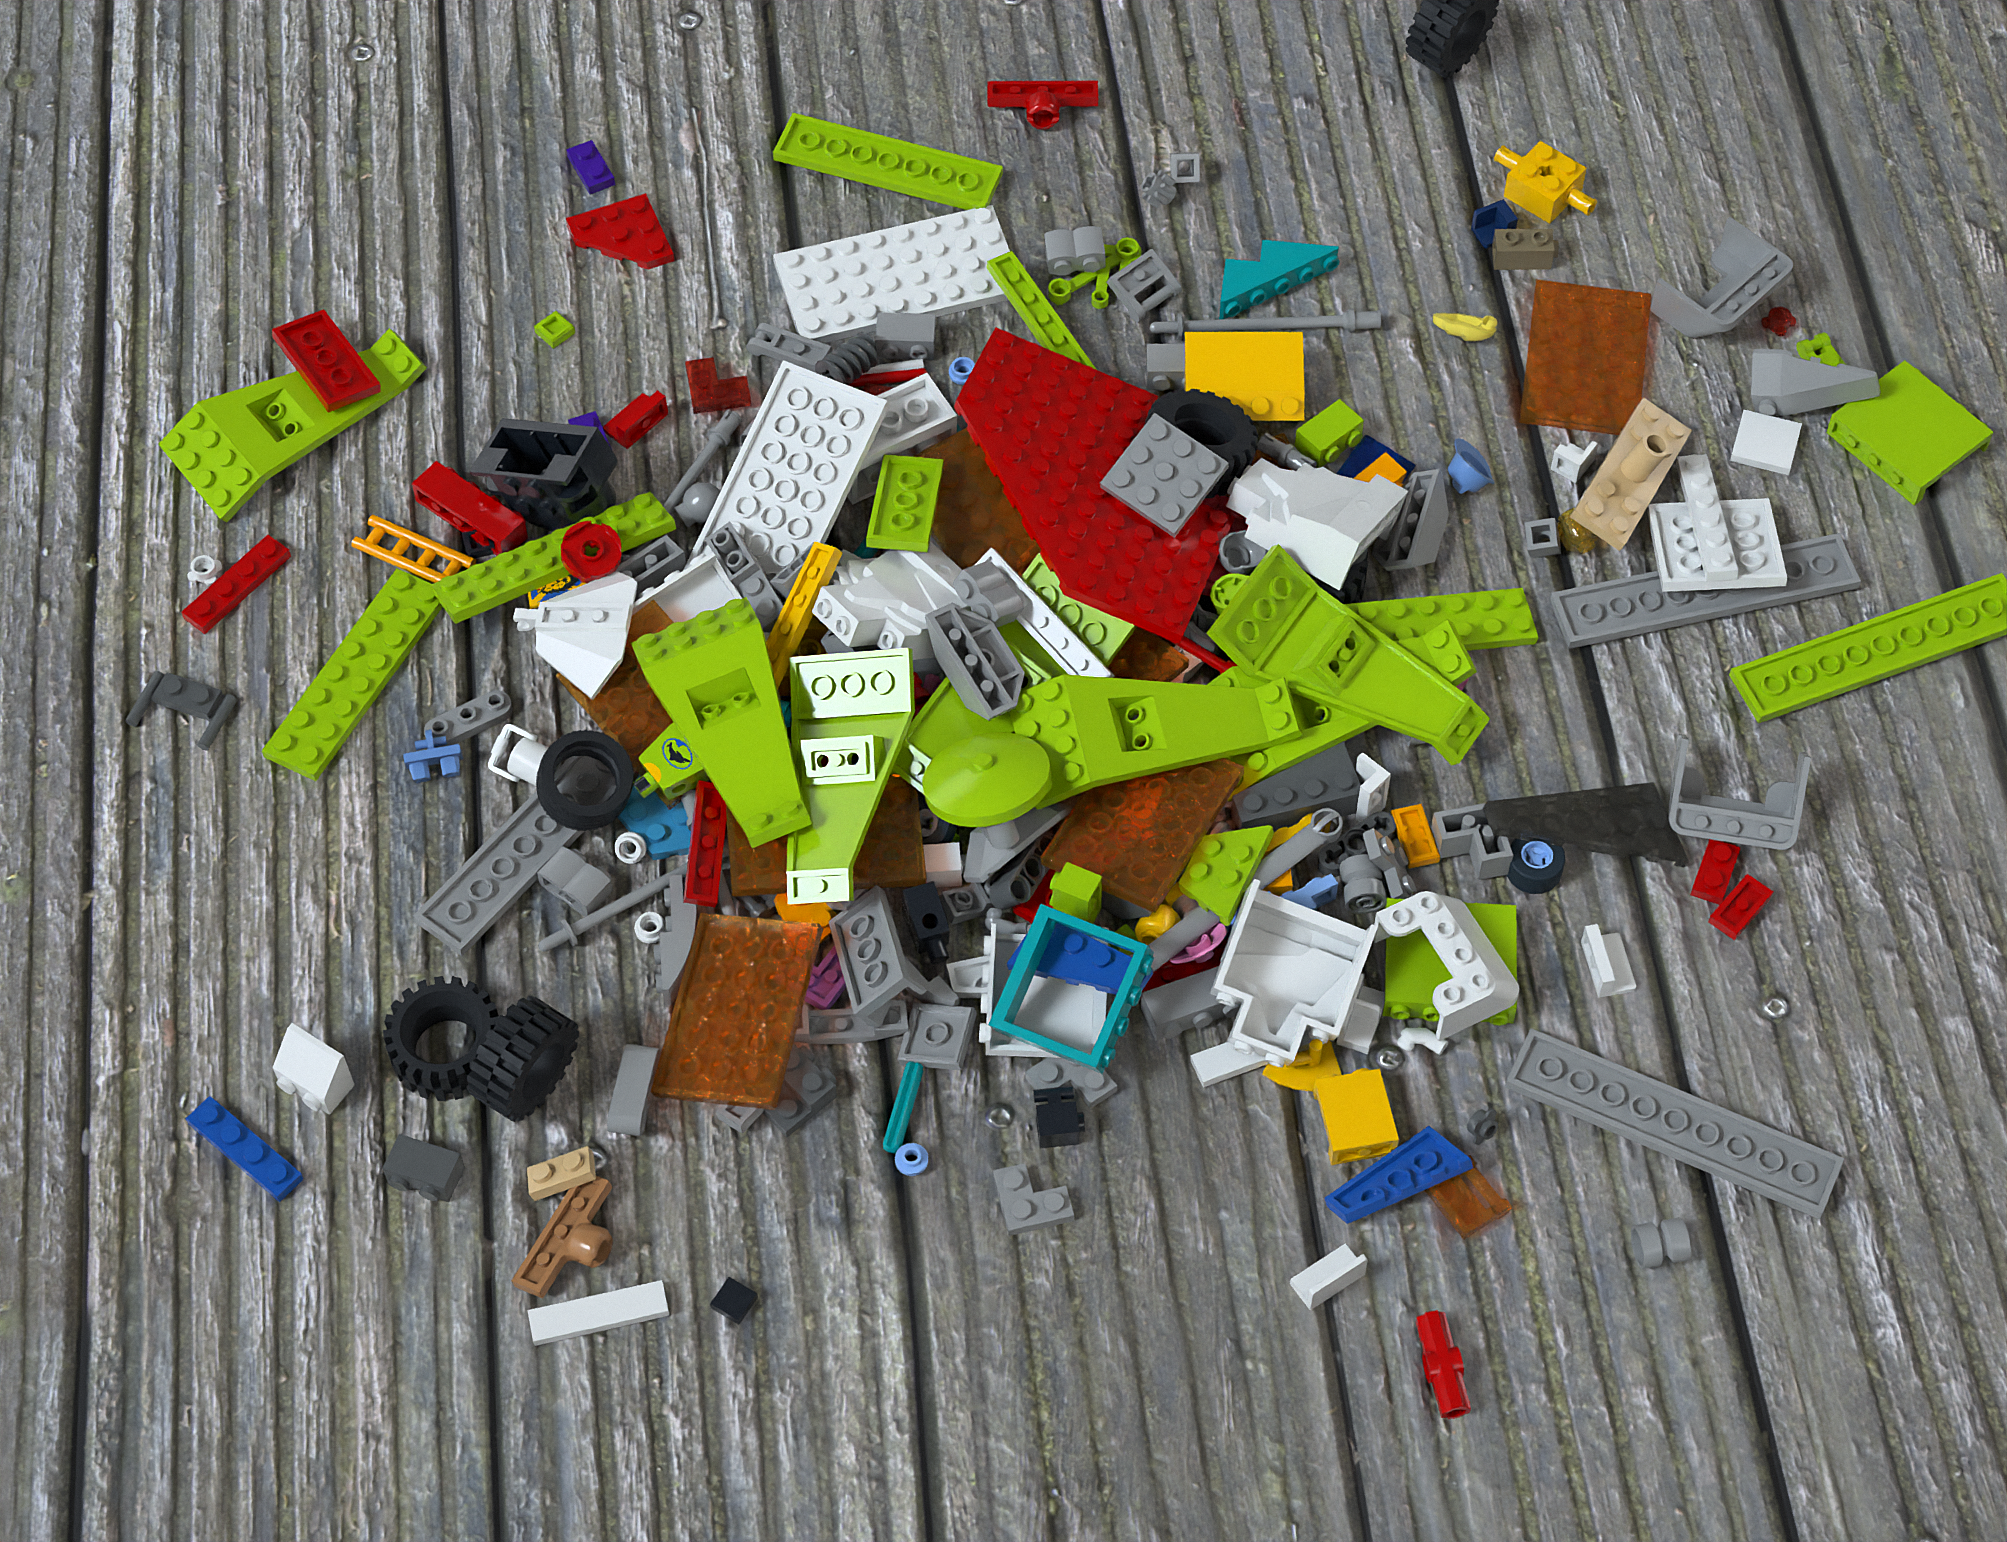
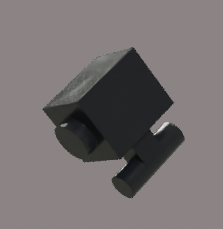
M1073 1086L1033 1090L1034 1103L1048 1102V1104L1036 1105L1039 1149L1079 1145L1080 1133L1085 1132L1083 1112L1077 1113L1076 1101H1061L1074 1099Z

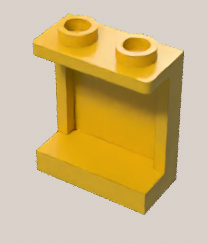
M1361 1068L1353 1071L1351 1074L1339 1076L1337 1074H1327L1315 1080L1313 1095L1314 1099L1318 1100L1328 1137V1155L1331 1165L1386 1156L1398 1147L1399 1138L1380 1068L1374 1070Z

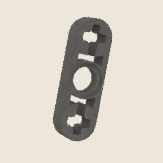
M1384 811L1375 812L1342 834L1337 841L1323 847L1318 857L1319 871L1325 876L1332 874L1334 877L1340 876L1339 866L1343 860L1355 855H1368L1366 846L1361 850H1354L1348 845V842L1355 838L1364 841L1362 833L1372 828L1375 829L1376 824L1380 827L1386 825V831L1382 828L1377 831L1384 837L1388 836L1392 840L1396 829L1393 816ZM1329 857L1331 860L1339 857L1338 864L1336 865L1334 862L1328 864L1327 858Z

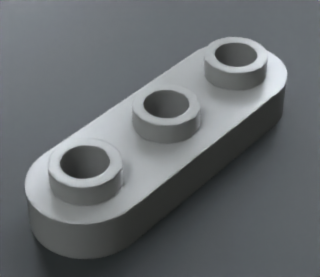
M490 691L429 720L424 727V735L425 730L432 729L434 738L446 736L447 745L443 746L457 744L507 720L513 710L511 699L503 691ZM495 702H500V703L497 704V705H491V704H493V703H495ZM467 715H472L470 718H463ZM444 728L442 731L436 732L437 729Z

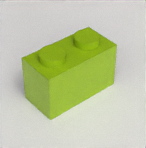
M1338 399L1296 430L1295 447L1301 454L1316 461V467L1320 468L1327 463L1334 462L1344 450L1356 446L1361 441L1364 420L1341 399Z
M1066 862L1062 871H1056L1051 880L1050 889L1053 890V894L1050 899V905L1053 906V909L1093 924L1102 907V876Z

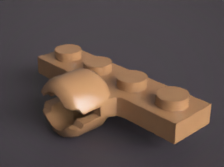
M596 1176V1180L568 1190L511 1280L516 1288L543 1299L562 1267L568 1261H576L591 1268L599 1267L605 1263L611 1253L613 1238L607 1229L591 1222L612 1189L609 1180Z

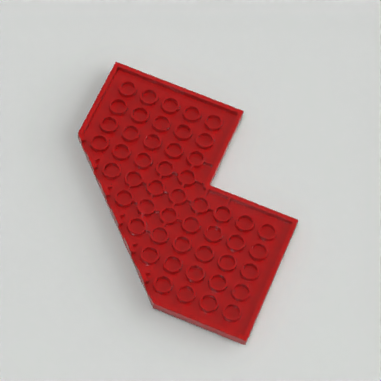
M995 327L956 399L954 409L958 416H963L968 424V433L975 445L981 446L986 455L985 462L994 477H999L1005 496L1013 509L1017 508L1021 514L1022 525L1031 540H1036L1041 548L1040 555L1050 572H1055L1058 577L1062 593L1069 598L1180 644L1218 558L1220 542L1228 535L1235 517L1201 503L1174 538L1102 489L1100 482L1144 427L1148 412L1159 396Z

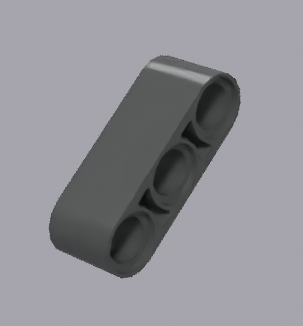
M1044 832L1006 863L989 891V897L994 907L1006 910L1023 904L1031 898L1059 855V840L1053 833Z

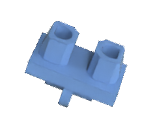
M432 729L425 730L426 739L415 741L416 750L421 751L403 754L404 763L407 769L410 770L415 783L431 780L429 765L441 763L444 778L460 775V760L463 759L460 745L443 746L447 745L446 736L434 738Z

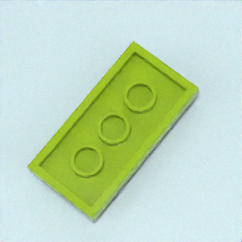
M884 454L866 537L867 547L928 552L944 471V459Z

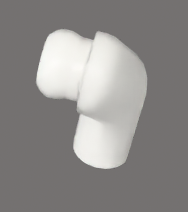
M1405 1028L1400 1032L1401 1037L1397 1040L1398 1046L1406 1051L1413 1050L1415 1044H1423L1438 1055H1441L1448 1045L1447 1040L1438 1041L1436 1033L1427 1028Z

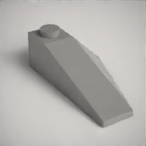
M1753 350L1751 397L1755 412L1769 416H1786L1880 396L1881 391L1877 372L1845 364H1839L1836 367L1821 364L1820 358L1811 356L1810 361L1792 357L1793 352L1787 350Z

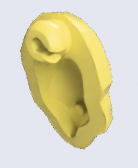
M1459 313L1433 314V323L1443 329L1448 335L1461 337L1464 341L1488 339L1496 332L1495 327L1498 324L1496 318L1488 315L1481 318Z

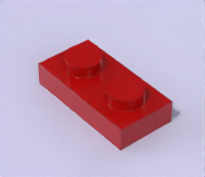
M1709 839L1690 895L1720 905L1741 847Z
M1746 874L1710 915L1708 923L1735 941L1772 898L1774 891L1749 874Z

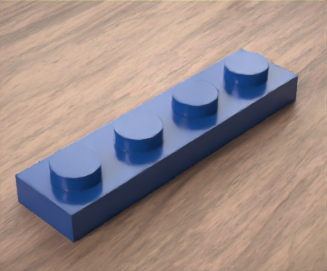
M211 1096L185 1118L188 1125L277 1201L281 1202L304 1179L301 1172Z

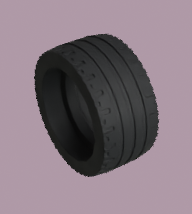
M593 730L573 731L553 742L544 753L536 776L538 799L546 814L561 826L577 831L597 830L613 822L626 807L633 789V766L629 755L623 749L624 747L609 735ZM572 756H588L597 759L610 769L615 778L616 788L614 794L608 801L599 805L583 806L571 802L559 792L554 782L556 767L561 761Z

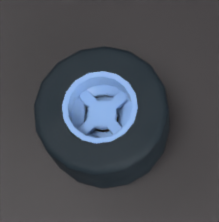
M1529 831L1519 835L1510 845L1513 858L1507 875L1509 881L1520 891L1529 894H1542L1552 890L1559 883L1566 862L1565 851L1562 845L1552 835L1541 831Z

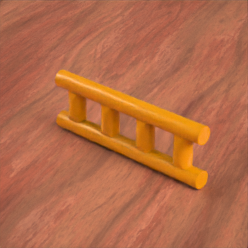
M373 514L368 519V525L374 527L366 540L358 536L354 537L351 544L355 549L433 583L440 581L446 576L457 574L462 566L469 569V567L476 564L475 558ZM385 533L399 538L391 551L377 545ZM411 544L425 550L417 562L403 557V554ZM436 555L450 561L442 573L428 567Z

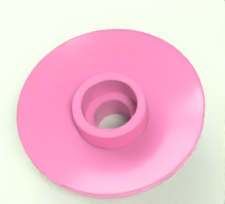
M1217 923L1169 961L1177 964L1194 960L1197 963L1207 961L1214 955L1212 950L1226 936V927L1222 923Z

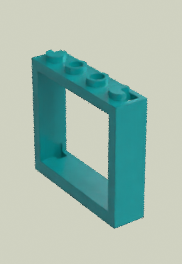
M1040 904L988 1025L998 1033L1103 1074L1105 1067H1108L1111 1059L1114 1060L1116 1049L1114 1046L1118 1037H1122L1128 1028L1129 1018L1127 1016L1131 1006H1136L1142 994L1140 985L1145 975L1148 976L1153 969L1151 965L1155 958L1153 957L1154 952L1144 943ZM1056 923L1134 953L1091 1055L1013 1024Z

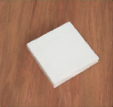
M1743 410L1730 461L1789 475L1802 423Z

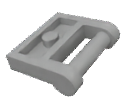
M1150 249L1111 276L1106 282L1128 309L1130 317L1135 322L1144 319L1147 312L1168 297H1175L1182 292V287L1178 280L1153 249ZM1161 280L1164 287L1139 304L1135 297Z

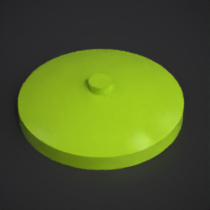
M991 732L964 738L943 749L927 766L923 775L922 787L926 803L937 817L959 826L986 827L1011 821L1034 808L1048 792L1052 780V772L1047 753L1034 740L1014 733Z

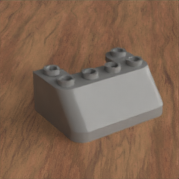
M1729 217L1726 220L1721 244L1712 253L1710 260L1711 266L1725 277L1697 302H1694L1662 278H1659L1656 282L1650 311L1688 337L1697 338L1729 331L1790 277L1793 268L1792 260L1745 226Z

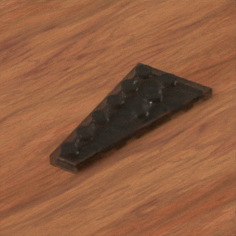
M1654 782L1487 801L1482 808L1493 835L1531 841L1533 838L1549 840L1551 845L1561 847L1564 843L1578 845L1579 850L1625 858L1628 854L1645 857L1646 861L1655 863L1659 859L1673 862V866L1685 867L1689 861L1677 833L1669 824V815Z

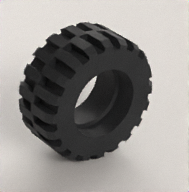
M1179 389L1174 391L1173 394L1169 392L1152 404L1145 424L1156 413L1229 463V468L1205 498L1227 495L1231 482L1236 477L1241 478L1246 467L1252 464L1258 448V433L1250 416L1245 415L1244 410L1239 405H1233L1230 399L1224 396L1220 398L1210 391L1206 393L1200 392V389H1190L1189 391Z

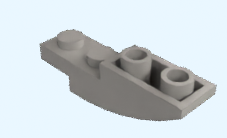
M729 521L705 540L742 598L747 597L763 631L769 633L772 631L784 606L783 599L770 583V578L750 548Z
M682 874L669 875L670 888H664L665 907H671V916H665L666 932L659 933L660 945H654L655 964H661V974H655L657 993H663L665 1005H671L681 992L694 963L698 945V908L695 904L683 903L685 889Z

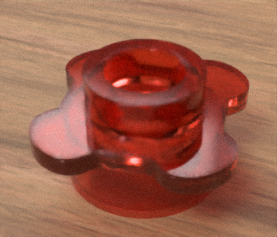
M1781 306L1772 308L1769 311L1768 317H1763L1761 320V325L1764 328H1769L1777 336H1785L1789 327H1793L1796 324V319L1792 316L1791 312Z

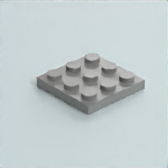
M1154 413L1100 482V487L1175 538L1229 468V463Z

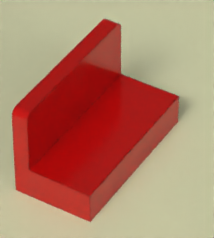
M658 390L650 397L645 393L640 394L603 426L604 432L624 448L629 449L668 415L666 396Z

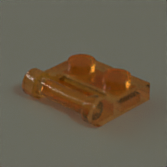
M1471 1155L1467 1156L1471 1158L1472 1169L1424 1190L1463 1240L1494 1220L1504 1217L1512 1209L1509 1201L1506 1198L1502 1199L1477 1169V1162ZM1460 1176H1467L1488 1202L1489 1208L1485 1209Z

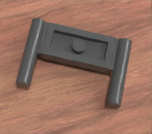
M155 671L125 721L127 724L136 727L151 701L210 721L197 743L199 748L208 751L237 699L230 694L224 695L222 690L168 672L164 674L160 671Z

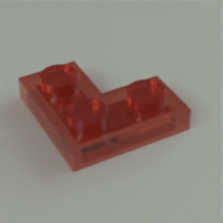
M714 357L685 361L694 414L752 406L747 376L718 380Z

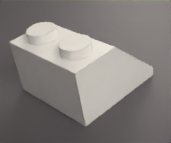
M290 1024L273 1065V1070L278 1080L276 1083L284 1092L290 1095L295 1092L301 1096L303 1102L314 1111H318L320 1108L330 1115L355 1085L344 1055L295 1024Z

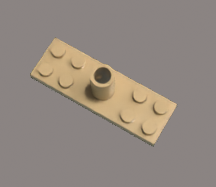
M1643 397L1591 480L1570 518L1620 551L1634 531L1692 430Z

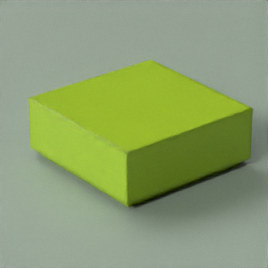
M554 311L534 325L535 333L553 349L575 334V327L557 311Z

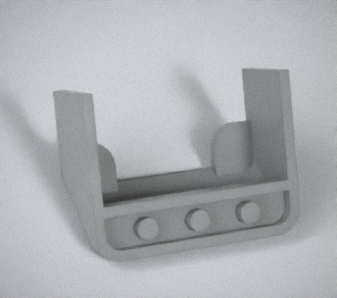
M1685 734L1678 735L1671 778L1668 817L1669 824L1676 833L1778 850L1788 849L1795 844L1798 838L1811 757L1806 752H1799L1794 782L1778 781L1773 783L1766 792L1764 804L1702 794V775L1696 769L1685 766L1689 739Z

